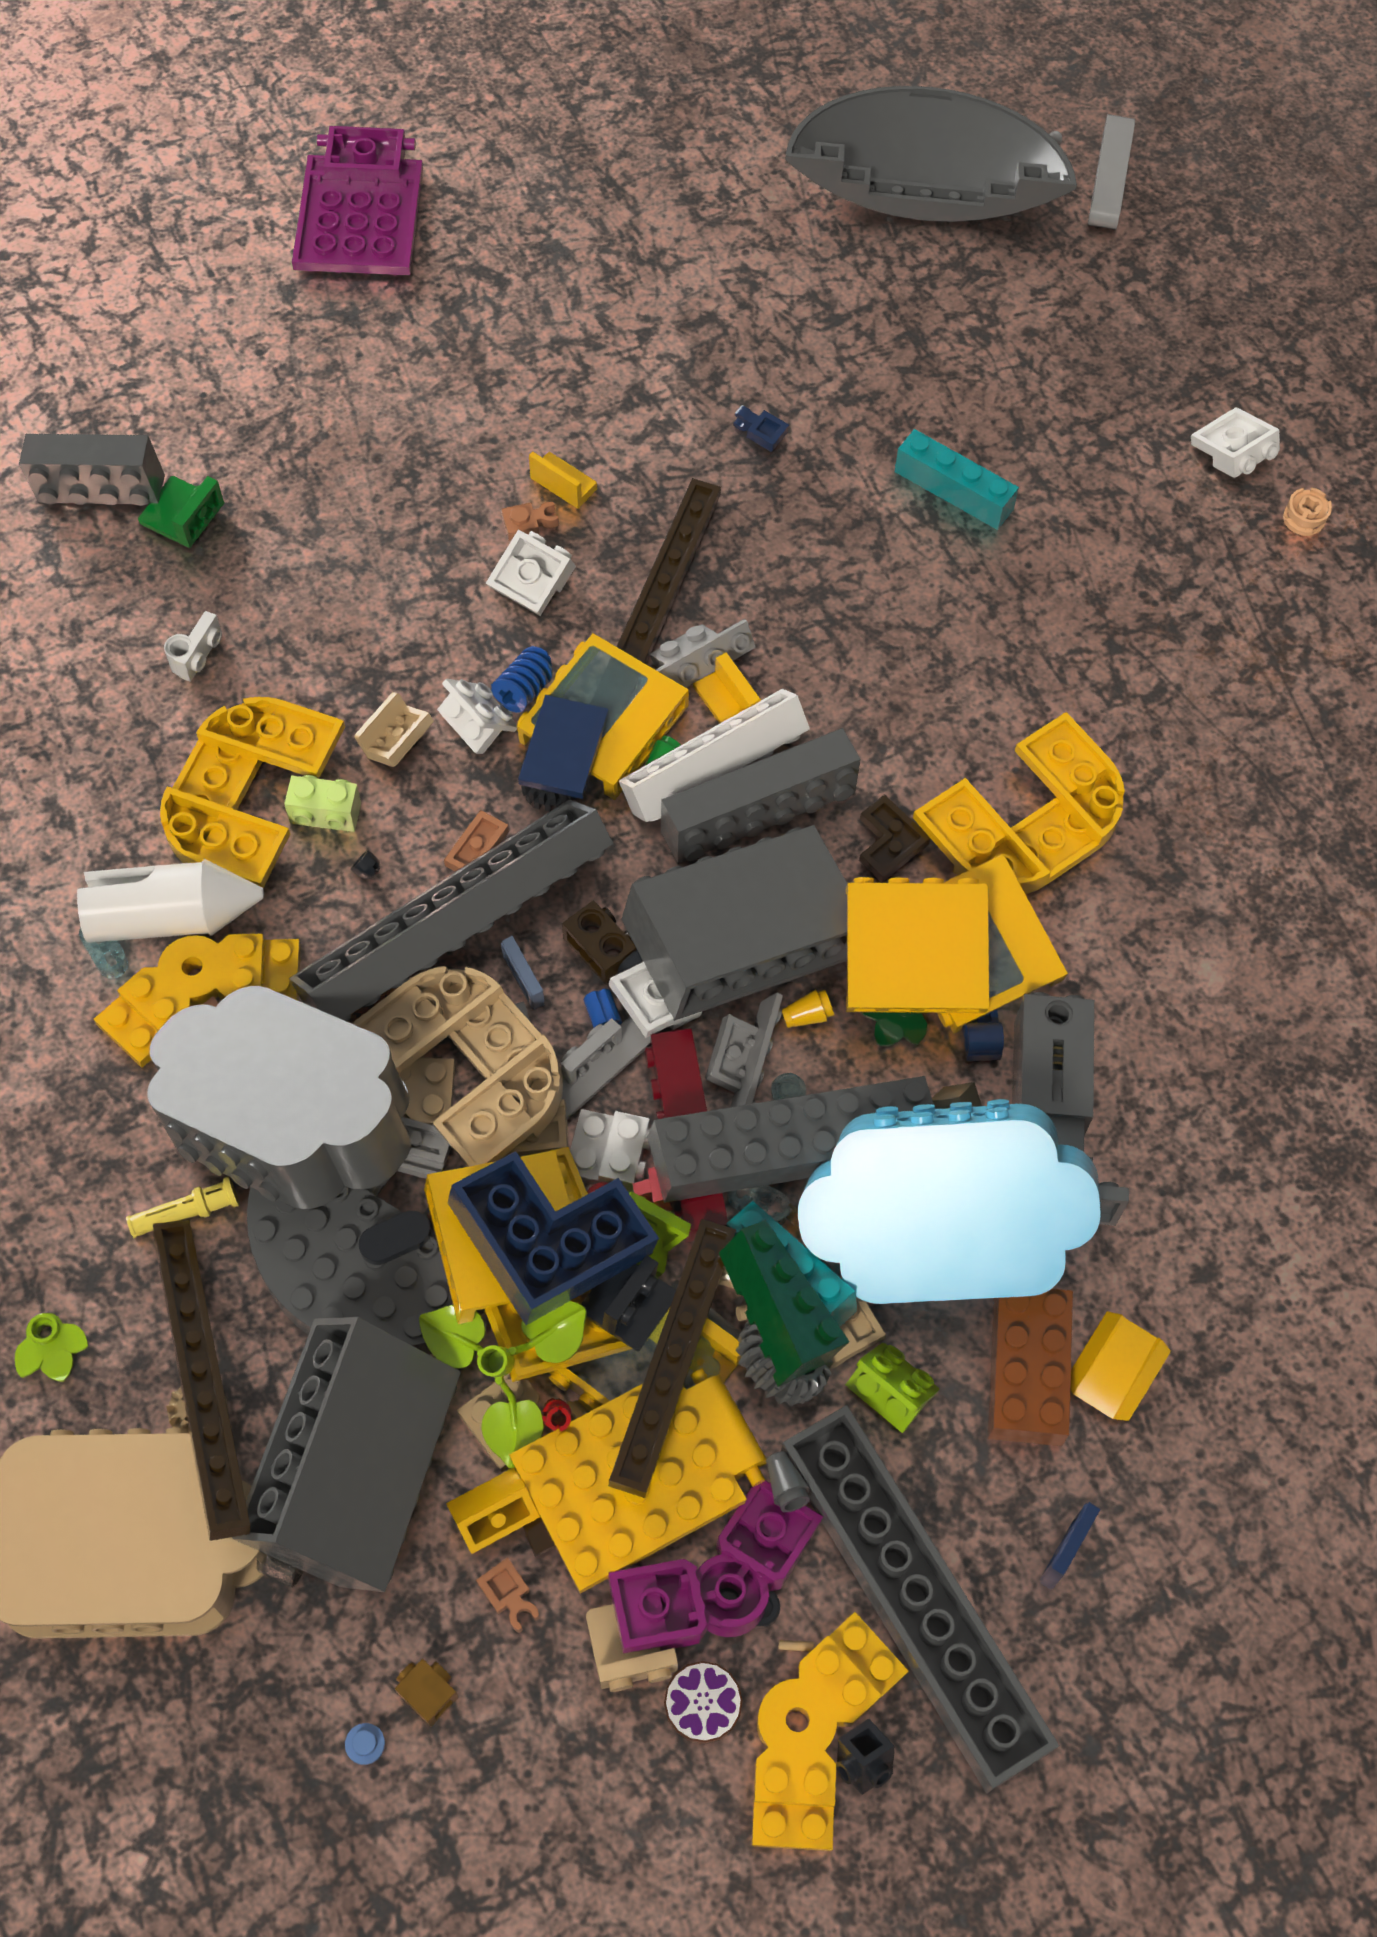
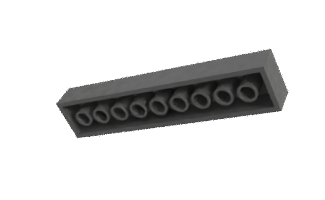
M569 799L291 976L289 980L304 1004L348 1021L353 1012L361 1007H369L375 1004L380 999L381 994L390 988H398L409 980V976L418 970L432 967L437 963L438 957L448 951H455L465 945L466 939L475 933L489 930L495 924V920L503 915L515 913L523 906V902L532 896L537 897L546 893L550 889V885L557 880L574 875L578 871L577 867L587 861L600 858L604 855L605 849L614 843L596 809Z
M847 1405L784 1441L781 1451L787 1453L809 1486V1502L815 1512L823 1516L822 1523L986 1794L1057 1749L1060 1745Z

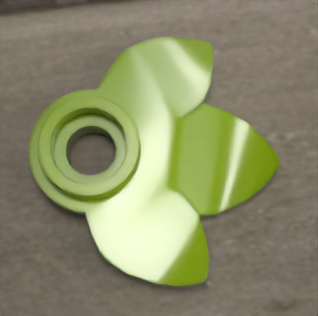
M41 1313L36 1315L27 1325V1338L16 1348V1371L21 1378H25L41 1368L42 1372L50 1379L57 1382L66 1381L73 1369L72 1353H78L88 1348V1341L84 1331L75 1324L62 1323L55 1314ZM51 1327L52 1332L48 1337H40L42 1329Z

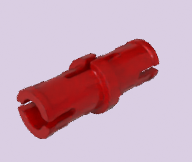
M560 1398L547 1400L542 1410L544 1413L542 1419L545 1425L553 1431H556V1429H559V1432L564 1431L571 1422L570 1414H572L570 1406ZM561 1410V1415L553 1419L552 1415Z

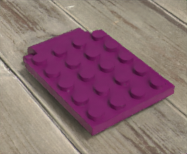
M329 126L328 135L317 134V146L326 147L325 156H307L292 257L293 270L410 275L423 162L422 160L404 158L405 150L415 151V138H405L404 129Z

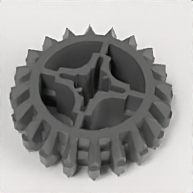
M747 1321L737 1338L739 1346L735 1351L741 1356L738 1364L747 1369L745 1377L752 1378L756 1383L754 1389L762 1388L765 1391L766 1398L775 1396L778 1404L787 1402L790 1406L810 1401L824 1389L832 1374L830 1366L833 1361L830 1360L825 1365L777 1387L773 1378L776 1369L771 1358L765 1359L759 1345L763 1340L756 1324L750 1325L749 1321Z

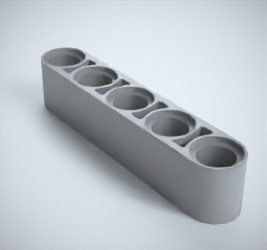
M1107 114L1088 225L1117 229L1135 126L1134 118Z

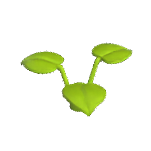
M569 1301L528 1325H525L522 1320V1331L530 1341L509 1349L496 1345L483 1348L479 1345L485 1336L486 1326L481 1314L477 1310H475L472 1322L462 1324L457 1323L453 1305L419 1316L423 1338L436 1359L456 1369L465 1368L472 1363L475 1351H477L479 1370L487 1376L495 1377V1383L501 1387L508 1397L509 1403L496 1402L491 1405L484 1414L481 1423V1430L486 1444L502 1459L508 1468H515L509 1454L542 1437L544 1421L542 1419V1411L534 1401L522 1400L516 1403V1397L504 1380V1376L508 1375L514 1367V1355L527 1351L534 1346L537 1355L542 1360L551 1363L564 1362L576 1354L583 1341L587 1315L585 1307L579 1303Z

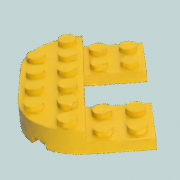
M250 697L244 698V703L226 709L225 706L219 708L201 724L196 732L198 741L172 788L167 786L164 791L160 807V817L168 843L182 863L202 862L203 859H206L263 888L291 834L287 827L249 815L237 809L262 762L301 775H312L320 778L345 729L344 720L277 698Z
M1067 712L1016 744L1015 752L1049 788L1056 798L1013 827H1009L966 778L914 811L913 819L954 864L953 872L957 876L1004 854L1024 893L1028 894L1041 889L1099 850L1111 838L1123 811V795L1125 790L1122 777L1112 760Z

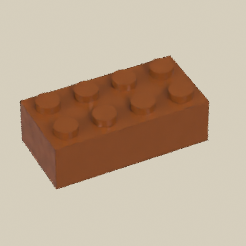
M1050 1289L1036 1296L993 1298L988 1439L1063 1446L1068 1438L1070 1425L1072 1290Z

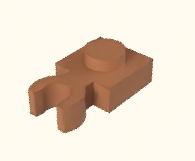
M531 502L501 509L509 541L513 539L518 529L526 534H529L530 531L539 534L540 526L545 528L559 526L558 515L547 516V514L555 513L554 502H545L538 509H533Z
M508 1557L476 1580V1583L498 1615L508 1608L510 1611V1623L516 1632L520 1633L523 1631L521 1624L517 1621L518 1615L521 1612H529L535 1621L539 1619L536 1606L531 1602L523 1601L522 1597L528 1594L530 1590Z

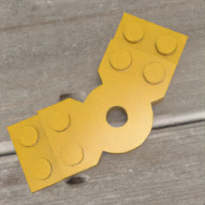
M228 934L222 941L216 943L204 936L192 935L182 937L165 948L159 958L157 967H143L117 990L119 997L94 1018V1021L103 1032L143 1068L152 1060L150 1057V1044L158 1030L177 1012L190 1006L203 1005L212 996L215 999L219 997L222 1001L227 995L238 989L248 986H263L299 1001V995L289 978L300 971V940H265L263 934ZM194 969H202L196 975H188V973Z
M856 1612L847 1618L832 1634L824 1638L799 1662L798 1679H789L778 1683L767 1692L761 1702L757 1716V1731L766 1750L755 1762L752 1846L833 1850L836 1763L826 1750L835 1736L837 1726L852 1727L908 1673V1669ZM791 1712L802 1713L807 1719V1728L801 1732L792 1731L787 1726L786 1716Z

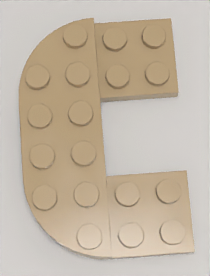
M446 966L421 972L403 983L352 1023L381 1036L386 1041L399 1074L448 1036L486 1079L432 1122L434 1127L468 1167L498 1161L531 1134L535 1137L539 1136L550 1124L559 1108L563 1093V1076L552 1045L546 1036L542 1035L510 1000L502 987L493 978L481 971L465 967V970H448Z

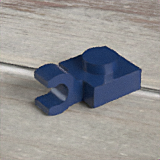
M741 405L734 415L737 419L733 425L741 431H747L746 438L770 452H773L789 430V424L765 410L758 416L749 408Z

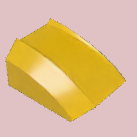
M1106 1311L1071 1369L1070 1390L1075 1396L1108 1417L1129 1421L1171 1350L1161 1338L1150 1334L1126 1319L1122 1314Z

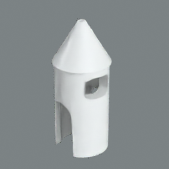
M206 859L195 863L84 872L88 888L77 889L79 921L87 943L207 933L212 936L264 898V889Z

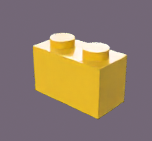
M515 1468L505 1471L446 1503L471 1554L540 1518L528 1490Z

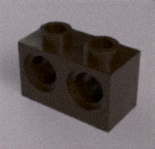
M594 900L562 923L563 939L605 985L609 983L611 977L617 975L618 968L624 959L637 949L628 931L625 930L623 932L616 925V919L611 911L606 907L601 908ZM588 926H596L599 928L597 931L588 932L584 930ZM610 949H616L621 953L612 956L605 952Z

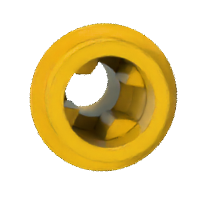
M815 989L782 1009L787 1028L828 1022L827 1018L834 1016L826 990L817 992Z

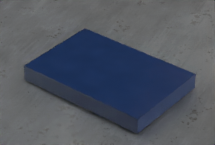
M545 695L520 771L519 785L583 799L607 723L609 709Z

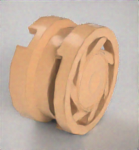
M1312 487L1310 490H1304V488L1296 490L1291 495L1283 513L1284 523L1288 529L1303 536H1312L1319 533L1324 528L1332 511L1331 501H1327L1325 498L1326 494Z

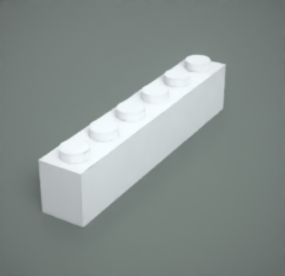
M781 689L620 779L619 783L632 814L645 822L658 820L661 818V799L745 767L757 759L767 758L773 754L774 749L781 745L797 741L802 733L810 730L798 695Z

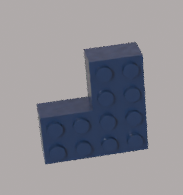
M516 1151L452 1184L447 1202L525 1325L532 1323L642 1261L646 1255L651 1256L659 1240V1237L619 1178L555 1211Z

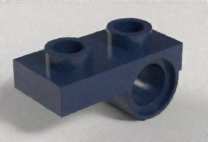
M989 992V998L996 995L995 992ZM997 1009L963 1025L966 1061L1001 1060L1004 1048V1032L1002 1023L998 1019Z

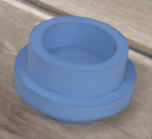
M361 1723L353 1727L345 1740V1750L348 1757L360 1765H369L376 1762L382 1756L385 1749L383 1733L377 1726L370 1723Z

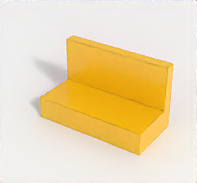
M533 451L529 454L530 478L575 508L579 509L597 490V482L550 451L543 458Z
M727 652L715 658L714 673L693 683L694 689L719 724L761 701Z

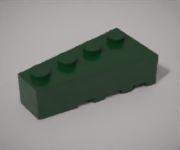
M766 1220L741 1229L719 1252L736 1294L743 1296L746 1301L747 1310L745 1314L750 1325L756 1324L763 1342L759 1345L765 1359L771 1358L776 1369L773 1378L777 1387L825 1365L850 1342Z

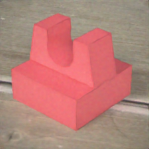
M655 1167L648 1168L649 1179L632 1183L634 1193L646 1198L666 1211L673 1210L672 1202L664 1203Z

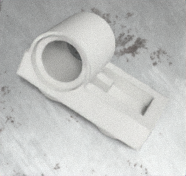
M205 611L189 636L176 634L166 640L164 650L170 668L179 678L191 682L195 674L204 668L206 657L211 649L219 644L222 631L217 615Z

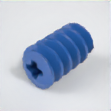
M527 647L491 684L494 698L504 708L515 713L522 712L552 680V662L547 651L540 647Z

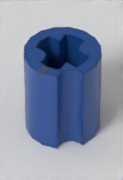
M610 989L594 990L584 997V1004L593 1028L599 1024H606L611 1018L619 1025L622 1024Z

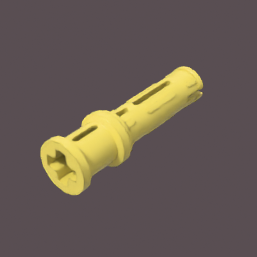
M229 1176L224 1177L223 1182L204 1189L200 1186L196 1187L191 1191L192 1194L153 1207L141 1213L127 1216L126 1220L133 1238L151 1232L153 1231V1224L182 1221L197 1215L200 1218H206L210 1216L212 1211L229 1205L233 1207L240 1206L231 1178Z

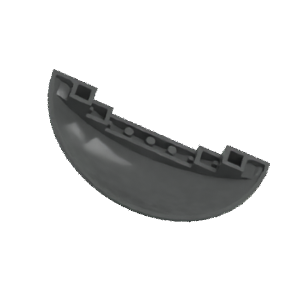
M880 87L858 91L834 99L814 110L797 126L789 140L785 160L811 181L845 200L885 214L924 221H970L1010 215L1045 204L1070 193L1077 187L1075 172L1066 153L1045 130L1033 121L991 100L969 93L936 87Z

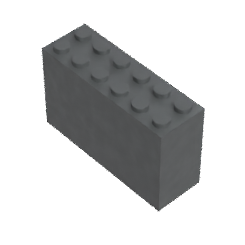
M814 825L803 829L800 827L793 828L786 834L775 838L765 837L756 844L744 848L740 846L734 847L725 854L713 858L706 856L699 859L696 863L685 867L675 866L665 873L654 877H641L631 885L622 916V921L674 1021L847 961V882Z
M359 1317L314 1319L246 1500L250 1521V1534L232 1537V1539L336 1586L385 1592L388 1583L392 1579L400 1547L406 1539L407 1527L412 1512L419 1501V1492L426 1472L431 1466L432 1454L438 1437L444 1428V1419L450 1402L456 1393L457 1382L461 1372Z

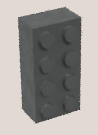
M25 434L19 460V466L38 503L46 504L75 503L83 505L87 503L106 505L135 504L143 506L149 503H159L165 473L148 435Z

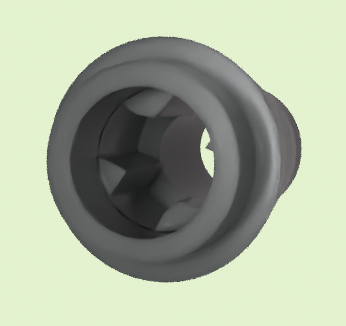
M785 1451L770 1455L766 1459V1464L768 1466L775 1505L780 1506L783 1512H792L804 1507L810 1501L808 1495L810 1491L809 1486Z

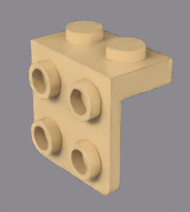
M613 1604L593 1608L587 1612L586 1620L601 1690L610 1688V1692L626 1690L633 1687V1682L647 1678L649 1683L659 1682L671 1678V1673L677 1671L678 1662L674 1648L660 1651V1647L623 1654Z

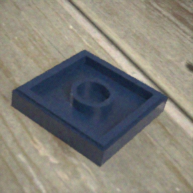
M1090 1502L1088 1504L1085 1503L1073 1519L1041 1576L1040 1583L1052 1590L1061 1580L1099 1514L1100 1508Z

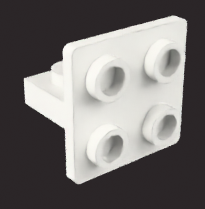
M447 678L442 683L450 694L437 710L476 754H484L502 730L510 732L517 730V724L512 719V712L498 704L492 697L491 689L481 682L471 683L463 679L453 680Z

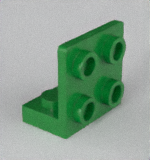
M171 476L161 488L159 503H149L138 517V521L141 525L190 548L224 505L219 483L217 480L207 476L200 485L194 486L182 479Z

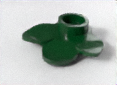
M860 1012L863 1016L877 1021L874 1037L878 1046H893L904 1037L910 1043L918 1045L927 1032V1022L922 1013Z

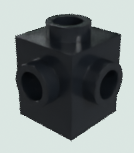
M867 1719L838 1738L837 1771L842 1780L847 1784H852L861 1795L873 1787L880 1788L888 1782L893 1774L895 1746L870 1719Z

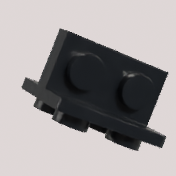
M646 1255L639 1265L635 1264L592 1288L581 1305L587 1311V1319L635 1351H640L670 1309L676 1289L656 1277L659 1263Z

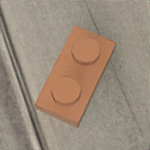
M480 810L445 857V866L456 872L499 845L508 834L509 825Z

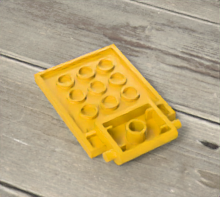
M703 1368L696 1370L690 1375L695 1385L687 1390L683 1387L646 1498L608 1486L643 1384L571 1421L568 1428L564 1431L559 1432V1429H556V1431H552L509 1454L580 1594L608 1579L609 1572L625 1570L745 1504L747 1499L737 1483V1480L746 1476L752 1487L765 1481L759 1468L766 1464L767 1458L720 1375L708 1378Z

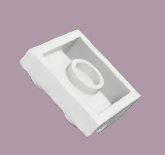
M1235 407L1191 434V445L1213 456V467L1236 478L1242 473L1250 474L1255 469L1256 464L1264 459L1272 460L1277 456L1280 450L1279 429Z
M518 529L486 584L541 616L555 591L561 592L576 565L571 560L572 554L557 545L552 549L545 545L546 540L537 533L530 531L529 534H526Z
M644 962L610 978V988L645 1038L669 1026L674 1030L700 1017L702 1014L701 1011L674 1021Z
M581 1109L570 1152L582 1181L589 1184L609 1183L619 1178L628 1192H634L632 1183L642 1181L646 1171L647 1162L642 1161L644 1149L651 1150L647 1138L651 1129L649 1128L650 1118L615 1111L614 1116Z

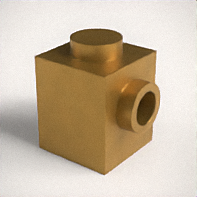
M423 1658L417 1665L411 1662L401 1671L396 1679L399 1684L394 1689L398 1695L430 1727L459 1698L457 1692L447 1683L452 1677L436 1661L431 1666Z

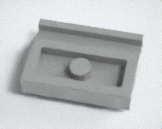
M402 1117L401 1120L411 1135L412 1144L409 1155L397 1171L425 1179L427 1174L442 1172L452 1147L434 1125Z

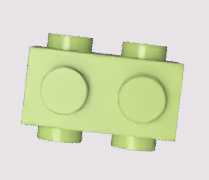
M291 775L284 805L290 824L355 832L361 800L357 784L344 779H337L335 781L324 780L312 775H304L302 777Z

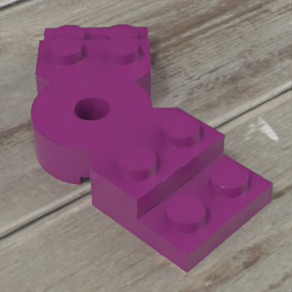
M765 1480L757 1486L750 1488L745 1496L747 1499L745 1504L736 1509L718 1536L716 1545L718 1555L705 1561L699 1568L686 1559H679L609 1572L608 1582L623 1654L660 1647V1651L696 1645L700 1643L707 1631L721 1637H737L754 1629L764 1615L769 1599V1591L782 1588L800 1560L802 1552L822 1523L823 1516L807 1506L796 1511L783 1512L780 1506L774 1503L771 1483ZM731 1588L738 1593L739 1597L734 1600L725 1599L720 1594V1590Z

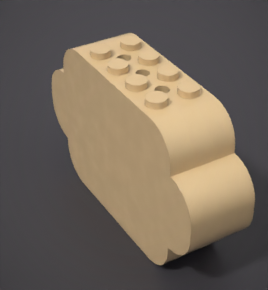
M143 1428L129 1429L127 1434H113L111 1430L92 1429L89 1431V1435H74L73 1431L63 1429L52 1430L50 1435L30 1436L15 1442L0 1458V1621L8 1624L22 1636L46 1639L197 1636L206 1634L220 1626L228 1617L234 1603L235 1588L245 1587L259 1580L268 1571L274 1560V1557L233 1540L232 1537L213 1541L209 1540L188 1429L168 1428L166 1433L151 1434L150 1430ZM242 1481L246 1501L251 1485Z

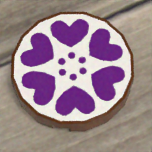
M700 1661L687 1664L674 1674L666 1688L664 1707L668 1722L681 1737L689 1742L708 1744L720 1741L733 1730L740 1718L742 1696L739 1684L728 1670L716 1663Z

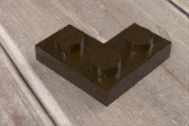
M885 794L861 813L860 820L880 839L860 854L859 861L881 882H884L930 844L931 838Z

